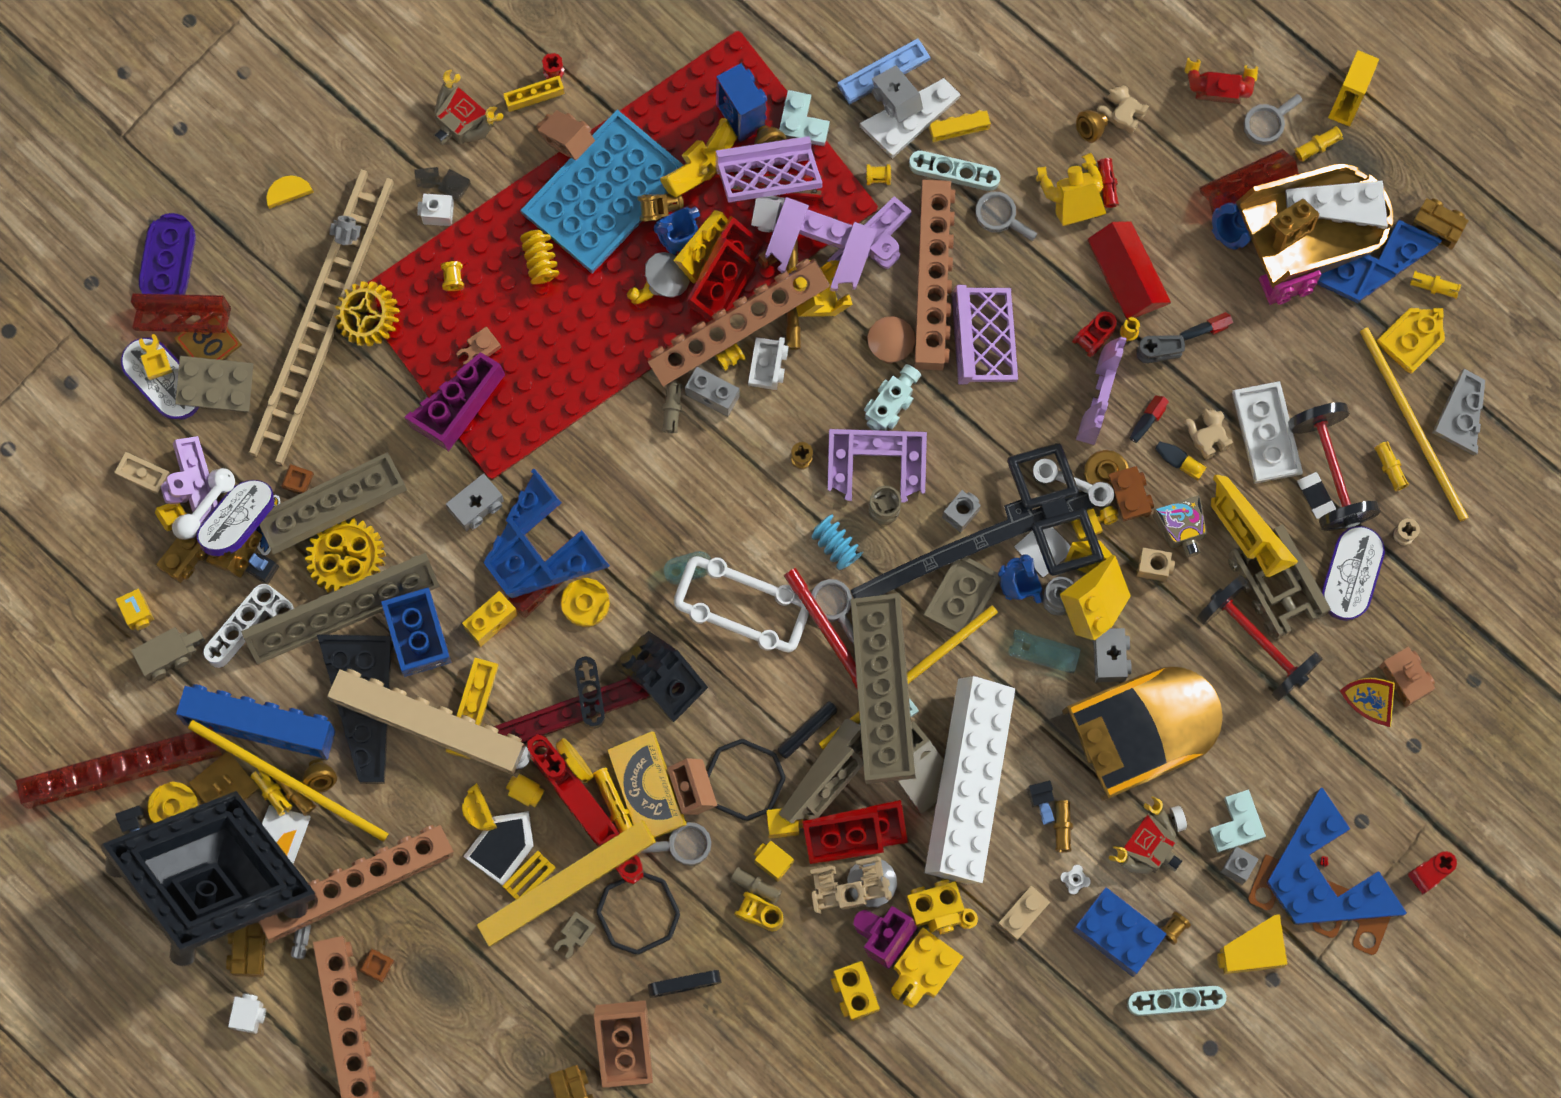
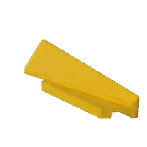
M1215 474L1213 481L1216 482V495L1211 497V507L1246 557L1250 559L1256 557L1266 577H1271L1297 564L1298 560L1232 481L1226 476Z

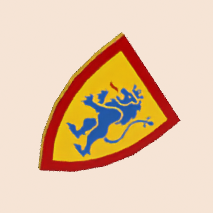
M1362 678L1348 683L1339 690L1347 703L1357 713L1377 724L1391 727L1394 682L1377 678Z

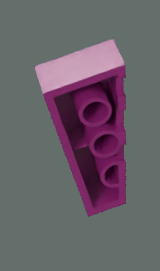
M481 352L456 372L457 375L449 382H444L435 394L420 403L421 406L413 412L410 411L404 417L412 429L448 452L505 376L501 365Z

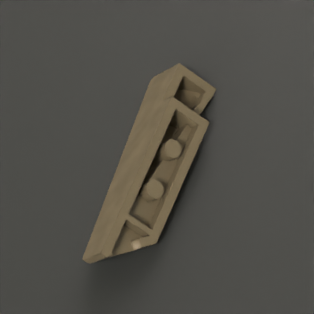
M850 719L844 720L780 811L779 815L783 819L794 823L795 820L818 818L864 765L863 760L859 757L863 754L861 725Z

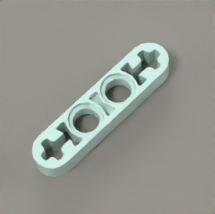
M916 151L910 157V170L917 175L951 181V183L986 191L995 190L1000 182L999 171L990 166L926 151ZM919 158H922L924 163L921 167H917ZM932 160L934 161L932 170H929L930 162ZM939 163H946L950 170L947 173H940L936 167ZM968 168L972 171L973 176L969 179H964L960 176V170ZM977 171H980L979 180L975 181ZM988 174L993 175L991 183H986Z
M1219 986L1136 992L1129 997L1127 1007L1136 1016L1216 1010L1225 1004L1226 993ZM1203 991L1202 997H1207L1212 994V991H1215V994L1220 995L1221 999L1217 1001V1005H1214L1212 1000L1203 1001L1204 1006H1200L1201 995L1199 992ZM1185 993H1192L1196 997V1004L1194 1006L1187 1007L1184 1005L1182 997ZM1153 995L1152 1005L1154 1010H1150L1151 1005H1145L1141 1011H1138L1137 1006L1132 1005V1002H1135L1137 997H1140V1000L1145 1002L1150 1001L1149 996ZM1160 995H1167L1170 998L1171 1005L1169 1008L1162 1009L1158 1006L1157 999Z

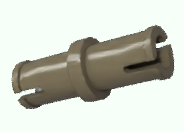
M677 383L667 384L666 402L662 408L665 411L663 432L678 433L679 412H682V406L680 405L682 384H678V386H676Z
M739 867L736 868L730 880L749 890V893L756 894L773 905L777 903L782 893V890H778L764 882L762 877L758 876L756 878Z

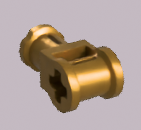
M666 194L637 196V200L640 201L642 216H640V221L661 219V217L669 216L668 212H676L684 206L681 195L678 197L671 194L667 196Z

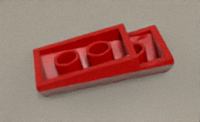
M732 216L729 217L688 297L689 308L710 320H713L712 315L719 310L725 309L728 311L732 308L733 302L738 298L757 265L753 259L763 244L757 236Z
M1131 221L1111 222L1087 239L1115 302L1119 303L1127 321L1130 317L1136 318L1171 304L1164 286Z
M901 800L803 821L810 864L884 853V846L908 843Z

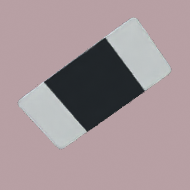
M1317 472L1297 481L1317 519L1336 510Z

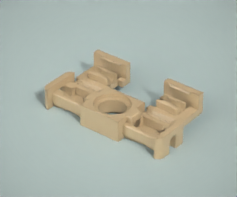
M876 856L856 860L859 869L863 870L864 877H861L863 882L858 881L838 885L837 882H834L833 875L836 874L834 866L810 870L814 876L815 889L818 890V892L815 890L812 892L814 911L822 914L821 910L840 906L844 910L867 905V900L882 897L890 900L892 898L891 891L888 889L890 882L889 879L883 877L881 858ZM875 863V865L863 867V865ZM828 872H831V873H832V874H827V875H822V876H820V874H823V873H828ZM851 888H855L858 892V897L854 902L846 900V892Z

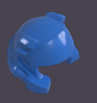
M1226 203L1220 206L1221 208H1216L1212 215V232L1216 240H1219L1224 246L1233 250L1249 244L1252 238L1237 204Z
M682 208L669 214V216L661 218L654 225V232L658 234L660 242L663 246L667 247L666 250L669 253L676 255L677 252H681L698 231L695 218L700 216L698 208Z
M1023 554L1020 558L1011 559L1006 566L1002 565L1000 567L998 576H1000L1001 589L1006 599L1022 600L1026 597H1033L1036 603L1043 602L1042 585L1035 570L1033 558L1028 554Z

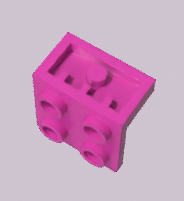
M1318 270L1277 284L1274 289H1272L1267 274L1260 276L1259 281L1269 305L1276 302L1278 305L1290 301L1291 297L1297 295L1304 297L1311 294L1322 274Z

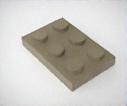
M180 356L175 405L249 412L254 363Z
M969 557L953 562L923 617L956 634L982 613L1000 581V576H998L997 572Z

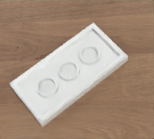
M1280 381L1233 390L1232 395L1254 484L1302 475L1303 471L1294 435L1290 431L1288 424L1290 419Z

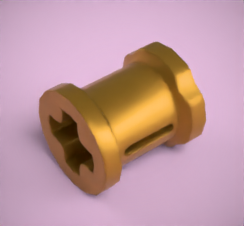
M798 442L791 450L792 465L798 469L808 468L812 462L813 449L808 443ZM802 452L806 456L805 459H801L798 453Z
M1175 911L1172 913V918L1164 927H1160V929L1166 933L1164 939L1176 945L1178 942L1177 938L1185 929H1189L1191 924L1180 913Z

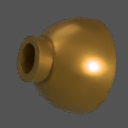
M1092 110L1079 112L1076 118L1078 133L1089 143L1097 141L1103 135L1105 127L1108 125L1107 117L1103 113L1099 114Z
M762 126L756 132L754 144L787 140V138L777 128Z
M315 759L309 762V767L303 774L302 782L319 793L332 788L337 782V775L331 766L323 763L321 759Z

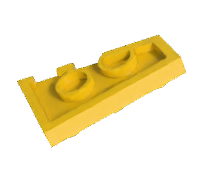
M714 210L673 260L694 284L697 282L728 221L723 212Z

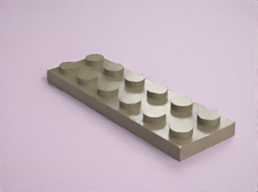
M387 452L274 506L259 526L274 555L407 491V488Z

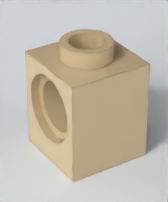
M1142 548L1136 577L1166 582L1168 576L1173 575L1175 561L1171 560L1172 553ZM1154 560L1159 561L1163 568L1155 570L1150 562Z

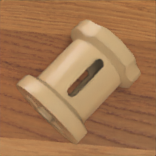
M1407 518L1402 520L1393 532L1394 540L1400 545H1410L1420 532L1419 524L1413 519Z

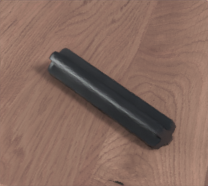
M827 702L778 747L779 754L787 759L837 713V707L832 702Z

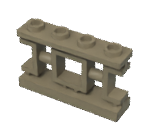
M1283 524L1274 528L1273 532L1298 560L1297 564L1282 571L1292 589L1273 598L1263 580L1266 577L1264 572L1261 571L1252 577L1246 567L1247 564L1257 560L1256 557L1254 559L1247 558L1240 547L1231 550L1228 555L1229 566L1233 572L1237 571L1239 576L1242 575L1248 582L1243 591L1245 593L1249 592L1253 600V609L1258 615L1261 614L1265 621L1263 625L1269 636L1273 635L1275 640L1290 633L1291 628L1287 620L1305 612L1310 622L1317 618L1319 619L1327 615L1331 610ZM1302 589L1308 603L1296 608L1291 596L1299 593ZM1282 601L1288 613L1276 620L1269 607Z

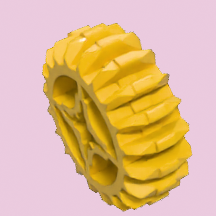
M362 281L360 286L352 284V291L349 289L344 290L345 298L338 297L342 305L335 306L336 310L340 311V314L334 317L336 320L341 321L338 323L337 328L343 329L341 334L343 337H349V342H357L359 346H364L366 343L367 346L372 347L374 342L381 344L382 337L385 339L390 338L388 330L395 331V327L391 325L393 322L399 321L398 318L394 317V314L400 311L398 308L393 307L397 300L391 298L392 292L389 290L385 291V286L381 284L377 286V283L372 281L368 285L367 282ZM376 297L381 304L382 313L377 310L378 302H375ZM362 298L361 303L358 306L354 307L355 304ZM359 312H363V313L369 312V313H372V314H375V315H374V316H372V315L365 316V315L359 314ZM352 315H354L357 319L356 326H358V330L355 328L353 324ZM377 321H380L379 324L372 330L373 324Z

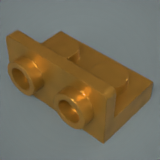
M1301 199L1272 217L1269 224L1277 231L1272 247L1280 253L1311 233L1320 213L1305 199Z
M255 530L237 551L230 553V551L226 552L223 556L209 555L206 562L241 578L248 566L249 559L259 545L262 534Z
M197 535L194 538L185 540L176 538L156 566L181 584L184 579L188 580L195 571L194 566L199 560H204L208 554L201 549Z

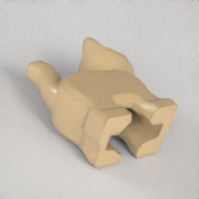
M1126 86L1114 87L1109 90L1110 94L1107 98L1113 103L1119 104L1114 112H1111L1106 106H1098L1097 111L1098 113H1103L1114 126L1125 129L1128 133L1133 134L1139 121L1133 120V117L1142 121L1149 106L1147 104L1142 105L1136 99L1130 97Z
M1206 408L1202 417L1204 423L1208 426L1207 428L1198 431L1193 420H1185V425L1189 428V434L1194 446L1202 453L1205 460L1215 456L1216 451L1212 448L1213 445H1217L1220 452L1227 450L1233 445V441L1228 439L1222 426L1224 414L1221 411L1208 410Z

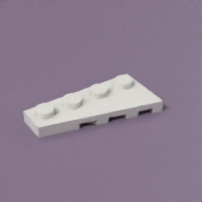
M944 78L919 91L923 110L901 122H898L893 115L889 116L886 110L861 122L859 127L893 159L922 133L930 123L935 121L960 98V93Z
M1383 181L1286 189L1287 208L1297 201L1305 199L1320 213L1318 219H1330L1333 222L1340 223L1342 221L1351 222L1361 226H1378L1381 229H1387L1388 227Z

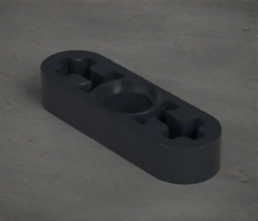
M584 656L576 661L574 667L584 724L589 728L596 729L601 727L605 721L603 700L596 662L591 657ZM583 663H588V666H593V669L589 670L590 680L580 683V680H585V675L582 670L579 671V668L583 667ZM587 686H593L597 690V695L592 699H587L583 696V690ZM599 702L600 705L594 706L596 714H601V717H598L597 722L593 723L591 719H587V716L591 715L590 706L584 707V704L592 705Z
M712 970L650 983L647 987L649 997L656 998L710 987L722 982L719 970Z

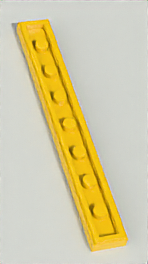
M642 820L483 920L477 926L488 946H493L650 847L656 841L646 823Z

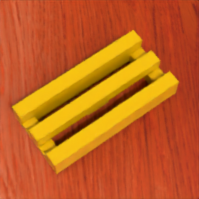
M537 851L503 885V888L517 900L521 897L517 893L545 865L548 869L521 896L542 884L556 870V867ZM539 859L541 862L512 889L511 886Z

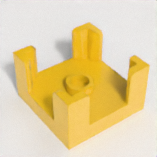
M831 260L820 267L830 287L840 260ZM794 266L793 268L787 271L788 274L796 270L797 268ZM797 277L793 281L794 287L798 289L804 288L807 284L803 277ZM830 287L798 305L796 307L799 317L836 316L853 305L849 294H846L837 300L835 291H831Z

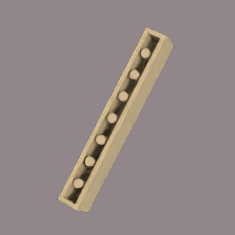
M339 669L327 696L331 702L514 775L525 750L524 744L521 743V738L512 734H508L507 737L498 733L499 730L487 724L484 727L476 725L474 719L462 715L461 718L452 715L453 711L446 707L439 706L437 709L429 706L430 702L416 696L415 699L407 697V693L399 688L387 689L383 687L384 683L374 678H370L369 681L360 678L361 674L352 669H347L346 672Z

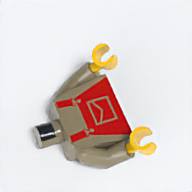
M452 70L445 71L443 74L445 83L442 84L434 111L436 123L441 128L433 137L441 145H444L451 137L459 144L484 139L493 128L494 121H501L503 119V114L498 113L494 117L497 107H489L485 110L458 86L454 88L453 84L460 81V75L456 74L452 81L450 79Z
M1152 796L1154 805L1151 807L1147 803L1144 804V808L1152 812V815L1150 813L1147 814L1124 848L1113 847L1117 850V857L1109 855V860L1118 862L1131 873H1156L1162 864L1175 872L1183 861L1171 852L1178 842L1175 839L1176 832L1170 818L1162 808V801Z

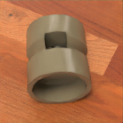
M881 486L873 491L870 496L869 514L874 522L888 525L897 520L902 500L900 493L891 486Z

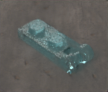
M1014 630V643L1008 651L1010 656L1074 674L1081 651L1080 648L1031 635L1021 630ZM1024 642L1031 644L1029 651L1022 649Z

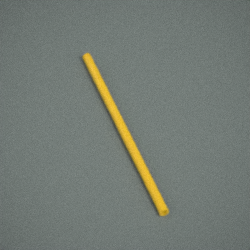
M1369 328L1362 329L1360 331L1361 336L1460 522L1468 519L1469 517Z
M991 605L908 671V684L998 613L995 607ZM858 711L849 719L859 724L860 712ZM839 727L818 743L823 750Z
M192 720L188 726V729L377 839L384 842L389 833L195 720Z

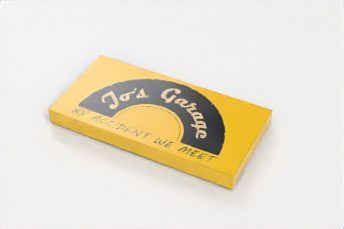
M651 731L608 749L633 825L644 820L654 838L687 825L684 815L681 813L655 732Z

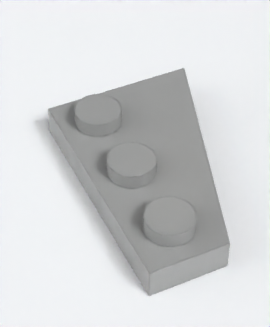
M1466 369L1460 372L1432 432L1472 455L1478 454L1477 439L1481 426L1479 420L1480 410L1483 407L1484 379Z

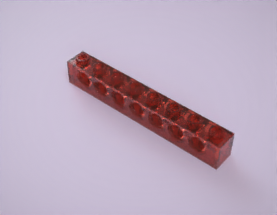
M208 727V729L217 733L213 727ZM190 732L15 781L21 805L26 809L216 758L222 756L218 745L195 732Z

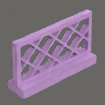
M809 136L716 151V170L720 174L728 203L822 188V180L811 150ZM806 160L809 161L805 166H803V165H801V164H799V163H796V162L806 161ZM785 164L782 170L774 167V165ZM762 168V170L759 173L753 172L749 169ZM790 168H794L800 172L795 177L787 173ZM769 171L777 176L771 180L764 177V174ZM729 172H739L735 177L727 174ZM807 174L815 180L806 182L801 178ZM743 175L753 178L749 184L740 179ZM781 178L791 181L789 185H781L778 182ZM758 181L768 185L763 189L754 187ZM735 185L744 189L742 192L732 193L731 191Z
M957 285L951 295L958 384H968L969 382H1017L1018 371L1011 288H967L966 285ZM970 295H978L985 302L977 309L970 302ZM994 295H1005V305L1001 309L991 300ZM986 304L997 312L991 320L980 312ZM975 315L986 323L980 332L972 326V319ZM999 315L1007 321V328L1003 332L992 323ZM988 326L999 335L993 343L982 335ZM977 338L988 346L982 355L973 346V342ZM1000 338L1009 344V351L1005 355L994 346ZM990 349L1001 358L995 366L983 357ZM979 361L990 369L986 375H976L975 365ZM1004 361L1011 367V375H1003L996 369L997 366Z

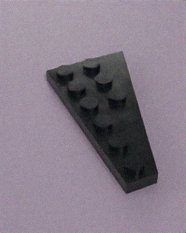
M317 634L331 686L339 669L345 672L347 669H352L361 674L360 678L368 681L370 678H374L384 683L383 687L390 688L391 636ZM337 704L359 783L385 784L388 725Z

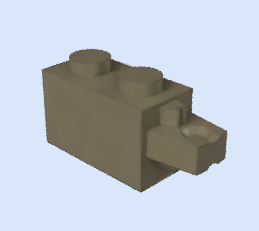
M174 627L131 651L147 680L153 679V681L163 678L168 670L174 667L178 669L189 663L188 660L193 658L191 654L196 652L195 647L205 642V639L200 630L187 635L186 631L180 633Z

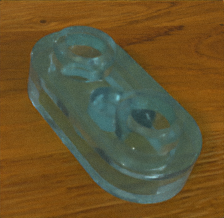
M697 551L670 559L664 566V576L668 582L679 584L689 559L699 556L711 560L710 556L703 551ZM695 568L691 580L706 576V569ZM674 569L681 571L678 576H674L671 572Z

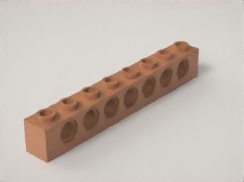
M922 180L914 368L918 370L943 371L944 363H949V349L945 348V340H950V326L946 325V317L951 316V303H947V294L952 292V280H948V271L952 272L953 257H948L949 249H953L954 235L949 234V227L954 226L955 214L950 212V204H955V189H951V181ZM941 204L944 208L938 211L933 209L932 205ZM939 226L943 231L941 233H934L931 228ZM939 249L942 254L934 256L930 253V250ZM936 271L941 274V277L934 279L929 273ZM936 294L940 297V300L934 302L928 296ZM929 317H936L940 322L938 324H930L927 319ZM928 340H935L939 345L937 347H929L926 342Z
M808 258L802 260L795 265L796 270L789 274L787 271H784L774 278L776 282L769 286L765 283L754 290L755 294L751 297L746 298L743 296L733 302V308L728 311L725 309L719 310L712 315L713 320L706 324L704 321L696 324L691 328L693 332L686 336L683 333L671 340L672 344L665 349L663 346H660L650 353L651 357L648 359V363L662 386L667 385L830 287L828 280L815 259L811 261ZM803 277L807 284L804 288L798 289L793 285L794 279ZM775 290H783L786 297L782 301H776L772 298V293ZM756 302H760L765 306V310L760 314H756L751 310V306ZM741 315L744 318V323L741 326H734L730 321L732 316ZM718 327L723 330L724 334L721 338L715 339L710 335V330ZM692 340H699L703 347L699 351H693L689 347V343ZM673 352H677L682 356V360L679 363H672L668 356Z
M430 825L420 831L421 834L414 838L411 836L404 837L397 842V846L390 849L388 846L383 847L374 853L375 856L367 860L365 857L351 863L352 867L344 871L342 868L334 870L328 874L329 878L323 881L316 879L309 882L308 884L315 891V905L313 908L308 909L305 916L297 919L289 918L283 921L277 917L278 914L259 921L268 943L277 941L453 857L454 851L441 825L437 827ZM420 844H425L430 848V851L425 855H421L416 851V847ZM397 855H403L407 858V862L399 866L393 862V859ZM374 866H381L384 869V873L376 877L370 873V870ZM350 877H358L361 880V884L358 887H350L347 884V880ZM333 887L337 889L338 894L334 898H327L324 895V891L327 888Z
M343 936L313 942L341 1098H380L379 1092H374L372 1083L376 1081L374 1066L369 1067L368 1057L372 1056L370 1043L364 1040L363 1032L367 1031L365 1017L360 1016L358 1008L362 1006L360 991H355L354 982L358 981L355 966L351 967L349 957L353 956L351 942H346ZM337 958L342 959V968L338 971H332L330 969L331 962ZM340 983L347 985V992L343 996L335 995V987ZM344 1008L352 1010V1016L347 1021H341L339 1018L340 1011ZM349 1033L356 1034V1043L352 1046H345L344 1037ZM353 1058L361 1060V1067L357 1071H350L348 1067L350 1060ZM358 1083H364L366 1086L364 1095L360 1097L354 1096V1086Z

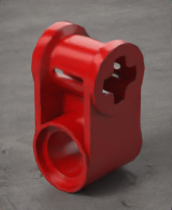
M1107 311L1099 313L1074 337L1072 342L1074 344L1078 343L1088 352L1087 356L1091 358L1114 333L1116 327L1115 316ZM1107 321L1111 327L1109 329H1102L1098 323Z
M1443 851L1433 856L1427 862H1423L1407 875L1423 895L1456 869L1457 859L1451 852ZM1446 859L1448 861L1446 867L1441 868L1439 866L1441 860Z

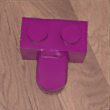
M893 906L884 918L878 917L868 910L860 911L854 918V926L857 933L869 939L864 946L868 957L887 969H890L917 929L913 918Z

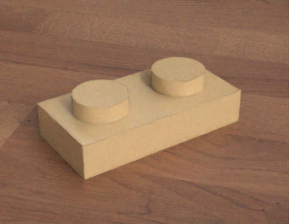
M125 452L114 472L116 476L157 495L161 494V485L170 475L169 471Z
M1030 886L998 925L1017 941L1049 905L1050 901L1034 887Z

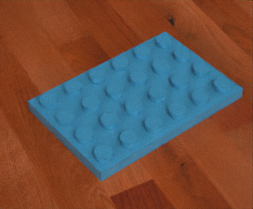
M616 110L592 135L595 139L592 145L577 160L570 158L521 209V214L545 234L550 235L554 242L592 274L642 222L640 221V216H642L640 201L637 200V196L647 194L667 195L668 192L662 185L660 178L684 166L619 110Z

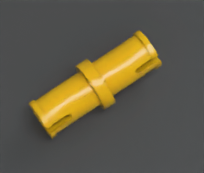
M1335 126L1320 136H1313L1311 141L1294 149L1297 158L1303 162L1318 152H1325L1327 147L1343 140L1342 132Z
M1414 271L1410 286L1429 290L1434 295L1439 293L1457 299L1461 284L1440 279L1441 276L1436 275V277Z
M1383 442L1374 447L1383 464L1382 470L1384 473H1387L1394 490L1400 491L1409 486L1400 468L1402 464L1400 460H1396L1389 442Z
M258 769L259 775L255 771L251 775V779L254 780L263 792L262 797L265 800H269L278 815H285L284 809L288 813L293 806L281 793V787L275 784L269 775Z

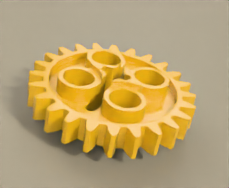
M352 518L350 524L344 520L341 524H336L326 529L323 533H317L318 539L310 538V542L314 547L306 548L310 556L305 557V560L310 564L307 566V570L309 573H312L311 578L313 581L318 580L317 585L320 588L325 586L326 592L330 593L333 588L334 591H337L346 585H351L363 580L367 576L381 572L378 566H385V562L380 558L385 557L386 553L384 550H381L385 546L382 541H379L381 537L378 532L374 533L375 530L372 526L366 528V523L363 520L357 525L356 519ZM342 540L339 546L332 547L334 541ZM359 544H366L363 550H355ZM336 563L333 569L326 570L328 564ZM355 566H359V567H360V569H359V571H358L357 573H355V574H350V573H349L350 570H351L353 567H355Z

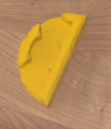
M292 175L281 177L270 186L266 197L267 205L270 209L314 192L309 183L301 177Z
M476 783L467 791L468 794L462 804L463 816L471 826L478 830L489 831L496 829L497 826L479 785Z

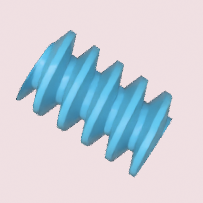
M832 514L823 519L814 528L811 537L813 540L820 539L818 546L821 548L825 547V555L832 554L830 561H838L836 568L841 570L853 564L863 552L855 553L859 546L858 544L849 546L852 537L843 538L846 532L845 529L841 531L836 530L840 525L839 522L830 523L834 517Z

